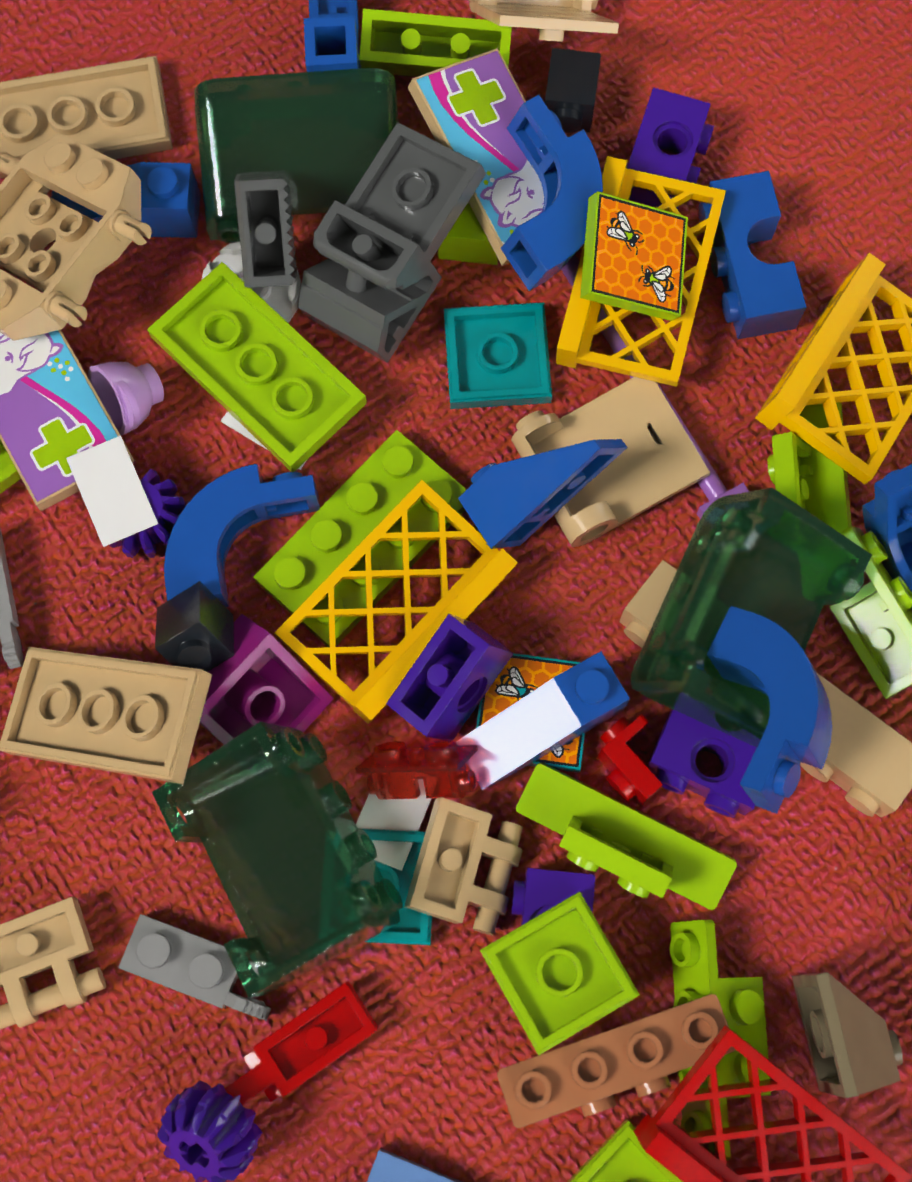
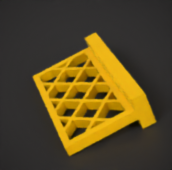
M607 156L602 174L603 193L629 200L633 186L652 190L662 203V205L657 207L658 209L679 215L681 214L676 207L690 199L712 205L709 217L692 228H689L687 225L686 242L698 258L695 267L684 272L683 284L693 279L690 293L683 285L682 301L686 305L685 313L667 324L661 318L650 316L658 329L636 342L633 341L620 321L634 313L633 311L620 309L615 312L610 305L580 298L584 258L583 246L557 345L556 364L576 368L578 363L677 387L726 190L626 168L627 160ZM668 194L674 195V196H676V197L670 199V197L668 196ZM705 231L701 246L695 236ZM602 307L607 317L598 322ZM611 325L614 326L626 345V348L612 356L590 351L594 335ZM681 326L678 341H676L671 331ZM663 337L674 353L671 369L648 365L640 349ZM632 355L636 362L625 360V358Z
M868 253L845 277L755 417L756 420L770 430L779 423L864 485L873 479L912 413V385L897 386L891 364L908 363L912 374V299L879 275L886 264L871 253ZM875 295L891 306L894 319L877 320L872 303ZM898 330L904 352L887 353L881 331ZM867 333L873 354L855 355L850 334ZM877 365L883 387L865 389L859 367ZM845 368L851 390L833 392L827 373L828 369ZM887 398L892 420L875 423L869 400ZM855 401L861 424L843 426L836 403ZM822 404L829 427L817 428L800 416L804 407ZM865 435L870 452L866 463L850 452L846 436Z
M421 480L274 634L353 708L355 713L369 724L387 705L386 703L447 615L452 614L466 620L505 579L518 562L503 548L500 551L497 548L491 549L483 536L428 484ZM420 498L425 500L438 513V532H408L407 512ZM401 519V532L388 533ZM445 520L457 531H446ZM439 540L440 569H409L408 541ZM446 540H468L482 553V556L470 568L447 569ZM379 541H401L403 570H372L371 549ZM365 557V571H351ZM462 576L448 591V577ZM440 577L441 599L435 606L411 607L410 578ZM403 578L404 607L373 608L372 579ZM343 579H365L366 608L335 609L334 588ZM328 595V609L314 610ZM404 615V639L398 645L374 646L373 616ZM411 615H425L412 629ZM367 616L368 646L336 647L335 617ZM329 617V647L306 648L291 634L305 618ZM389 653L375 668L374 654ZM368 654L369 676L354 692L337 677L336 655ZM315 655H330V669Z

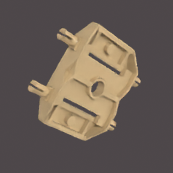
M59 133L24 155L22 159H17L7 152H0L2 159L0 160V173L7 175L0 185V268L5 270L0 269V333L13 341L61 330L67 323L72 327L81 326L82 323L75 316L84 321L86 320L87 310L82 304L87 299L95 276L116 261L132 241L138 245H144L147 241L142 236L150 239L152 234L150 225L141 222V180L132 168ZM51 189L103 216V218L97 222L46 194ZM55 241L49 250H43L49 243Z

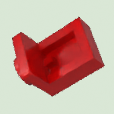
M643 714L638 716L632 723L625 717H622L600 737L606 745L597 756L611 772L606 776V780L615 792L626 802L634 798L640 806L663 786L658 778L628 746L649 724V721Z

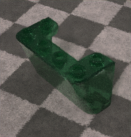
M262 721L188 768L183 784L167 782L152 792L175 842L203 843L245 931L247 938L232 939L224 944V947L248 998L264 996L397 925L400 922L399 910L403 907L398 890L390 880L382 877L374 861L377 857V851L372 840L364 830L357 828L349 812L352 808V803L348 793L338 781L332 779L324 764L327 760V753L320 740L310 732L305 735L302 731L295 728ZM177 807H178V808L180 809V811L183 813L184 817L186 818L187 823H186V822L182 819V817L180 816V814H179V812H178V810H177ZM248 957L252 960V962H253L254 965L256 966V968H257V970H258V973H259V976H258V975L256 974V972L253 970V968H252V966H251V964H250V962H249Z

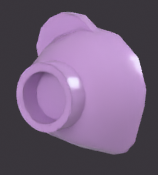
M106 362L89 367L88 379L120 435L136 429L149 416L152 405L160 403L164 399L162 382L155 369L148 363L135 367L128 362Z

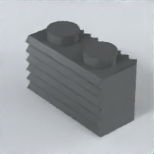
M284 170L238 173L234 180L244 286L248 288L292 285L296 280L297 258L295 257L293 216H291L292 206L290 205L291 195H289L290 185L288 184L290 175Z

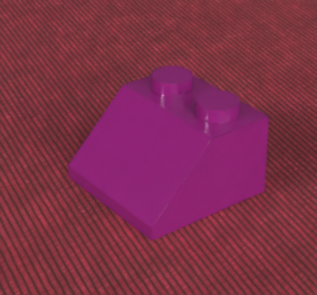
M241 614L234 622V656L208 671V673L212 674L200 724L258 777L262 778L334 698L268 631Z

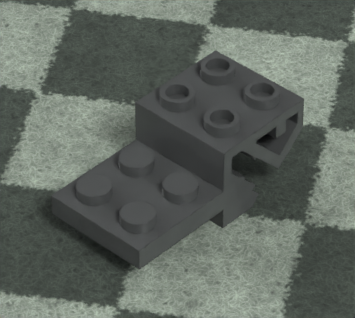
M397 122L346 204L344 205L335 200L314 232L313 245L315 249L328 259L304 270L298 308L312 321L388 363L442 278L431 263V260L486 175L482 165Z

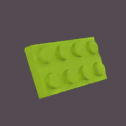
M223 262L147 329L151 338L291 472H295L367 404L364 393L251 288L245 287L244 281Z
M396 430L253 578L290 614H293L421 480L428 484L460 515L465 509L458 498L467 489L401 432ZM420 498L407 512L408 532H438V513L425 500ZM401 519L388 533L401 532ZM445 520L447 530L451 525ZM436 540L408 541L409 569ZM379 541L371 549V569L403 570L402 542ZM365 557L351 571H365ZM400 578L372 579L373 607ZM343 579L334 588L335 609L366 608L365 579ZM328 595L314 610L328 609ZM364 616L335 617L336 646ZM329 617L305 618L301 624L329 647Z

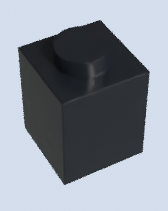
M552 48L545 104L549 110L558 116L562 130L565 133H574L583 129L585 132H591L601 53Z
M199 581L157 607L155 649L173 666L202 669L208 672L234 656L233 614Z

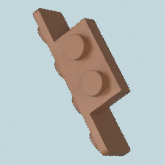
M710 994L500 1069L497 1072V1077L513 1125L516 1128H522L580 1106L584 1117L617 1106L614 1094L635 1087L640 1098L670 1087L671 1083L668 1075L692 1067L724 1025L728 1026L718 997ZM731 1046L726 1054L733 1052L735 1048Z

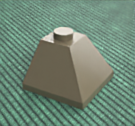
M828 972L792 976L819 1091L843 1098H850L901 1081L897 1066L903 1064L901 1045L894 1030L887 1029L886 1021Z

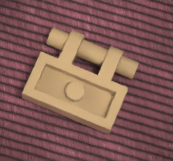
M443 797L435 799L404 907L454 924L463 923L467 905L469 904L478 908L473 930L487 935H494L499 915H505L510 898L505 896L512 867L519 866L523 850L518 847L523 827L512 822L502 821L498 838L494 839L487 836L493 814ZM481 856L491 860L484 888L473 885Z
M67 898L0 924V988H4L8 1003L0 1005V1030L14 1024L22 1028L35 1023L39 1019V1014L62 1005H66L69 1009L85 1003L87 995L106 988V982L99 967L79 974L73 961L75 958L94 951L77 898ZM52 968L57 983L31 993L25 978Z

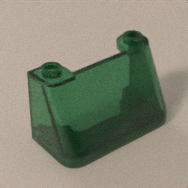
M360 68L215 78L198 84L194 90L195 119L206 229L210 240H220L226 243L240 241L234 184L238 173L281 170L287 172L290 175L288 184L290 185L289 195H291V215L327 213L335 200L345 205L397 122L399 123L396 80L394 76L388 71L379 68Z
M774 488L727 495L717 499L704 512L694 531L631 674L632 688L653 701L757 747L769 720V697L756 689L723 679L707 656V652L730 606L756 613L775 622L785 629L805 651L823 606L849 600L860 591L864 583V572L872 554Z

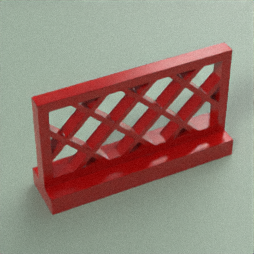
M724 1025L655 1116L653 1117L647 1113L633 1131L644 1151L683 1182H749L748 1180L760 1179V1182H770V1177L798 1173L801 1174V1182H812L811 1172L841 1168L843 1182H854L852 1166L878 1163L889 1172L883 1182H909L912 1178V1175L727 1025ZM732 1046L747 1058L749 1082L718 1086L716 1065ZM758 1068L772 1079L759 1080ZM707 1078L708 1087L699 1088ZM786 1089L792 1094L794 1118L764 1122L761 1093ZM750 1094L754 1124L722 1128L719 1098ZM709 1099L712 1129L687 1132L674 1122V1119L688 1102ZM804 1105L817 1115L805 1117ZM832 1126L837 1130L840 1155L810 1158L807 1129ZM796 1131L799 1160L768 1164L765 1135ZM755 1136L758 1166L736 1169L726 1163L724 1140ZM714 1142L715 1154L702 1143ZM850 1142L863 1152L851 1153Z

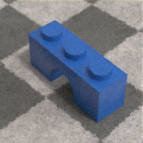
M765 171L710 181L709 187L726 190L710 253L713 275L716 278H722L725 293L722 294V310L726 322H733L737 340L796 329L807 307L794 261L780 264L764 263L758 260L748 247L756 242L772 240L781 218L770 172ZM699 203V222L709 217L712 204Z

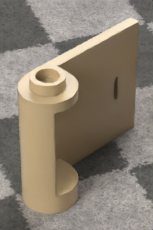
M469 0V6L473 13L498 26L540 29L539 40L563 41L565 30L618 34V22L591 12V10L596 9L598 0Z
M637 377L631 378L560 419L555 413L544 415L541 410L532 412L517 422V431L511 438L521 458L599 439H622L628 447L554 514L572 547L584 545L710 476V471L658 384L654 381Z

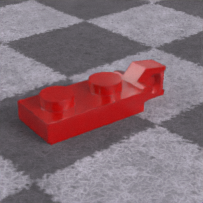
M347 981L252 1047L254 1051L243 1058L250 1071L228 1085L225 1090L232 1097L240 1095L239 1102L242 1106L263 1091L272 1103L280 1096H287L376 1033L380 1028L350 981Z

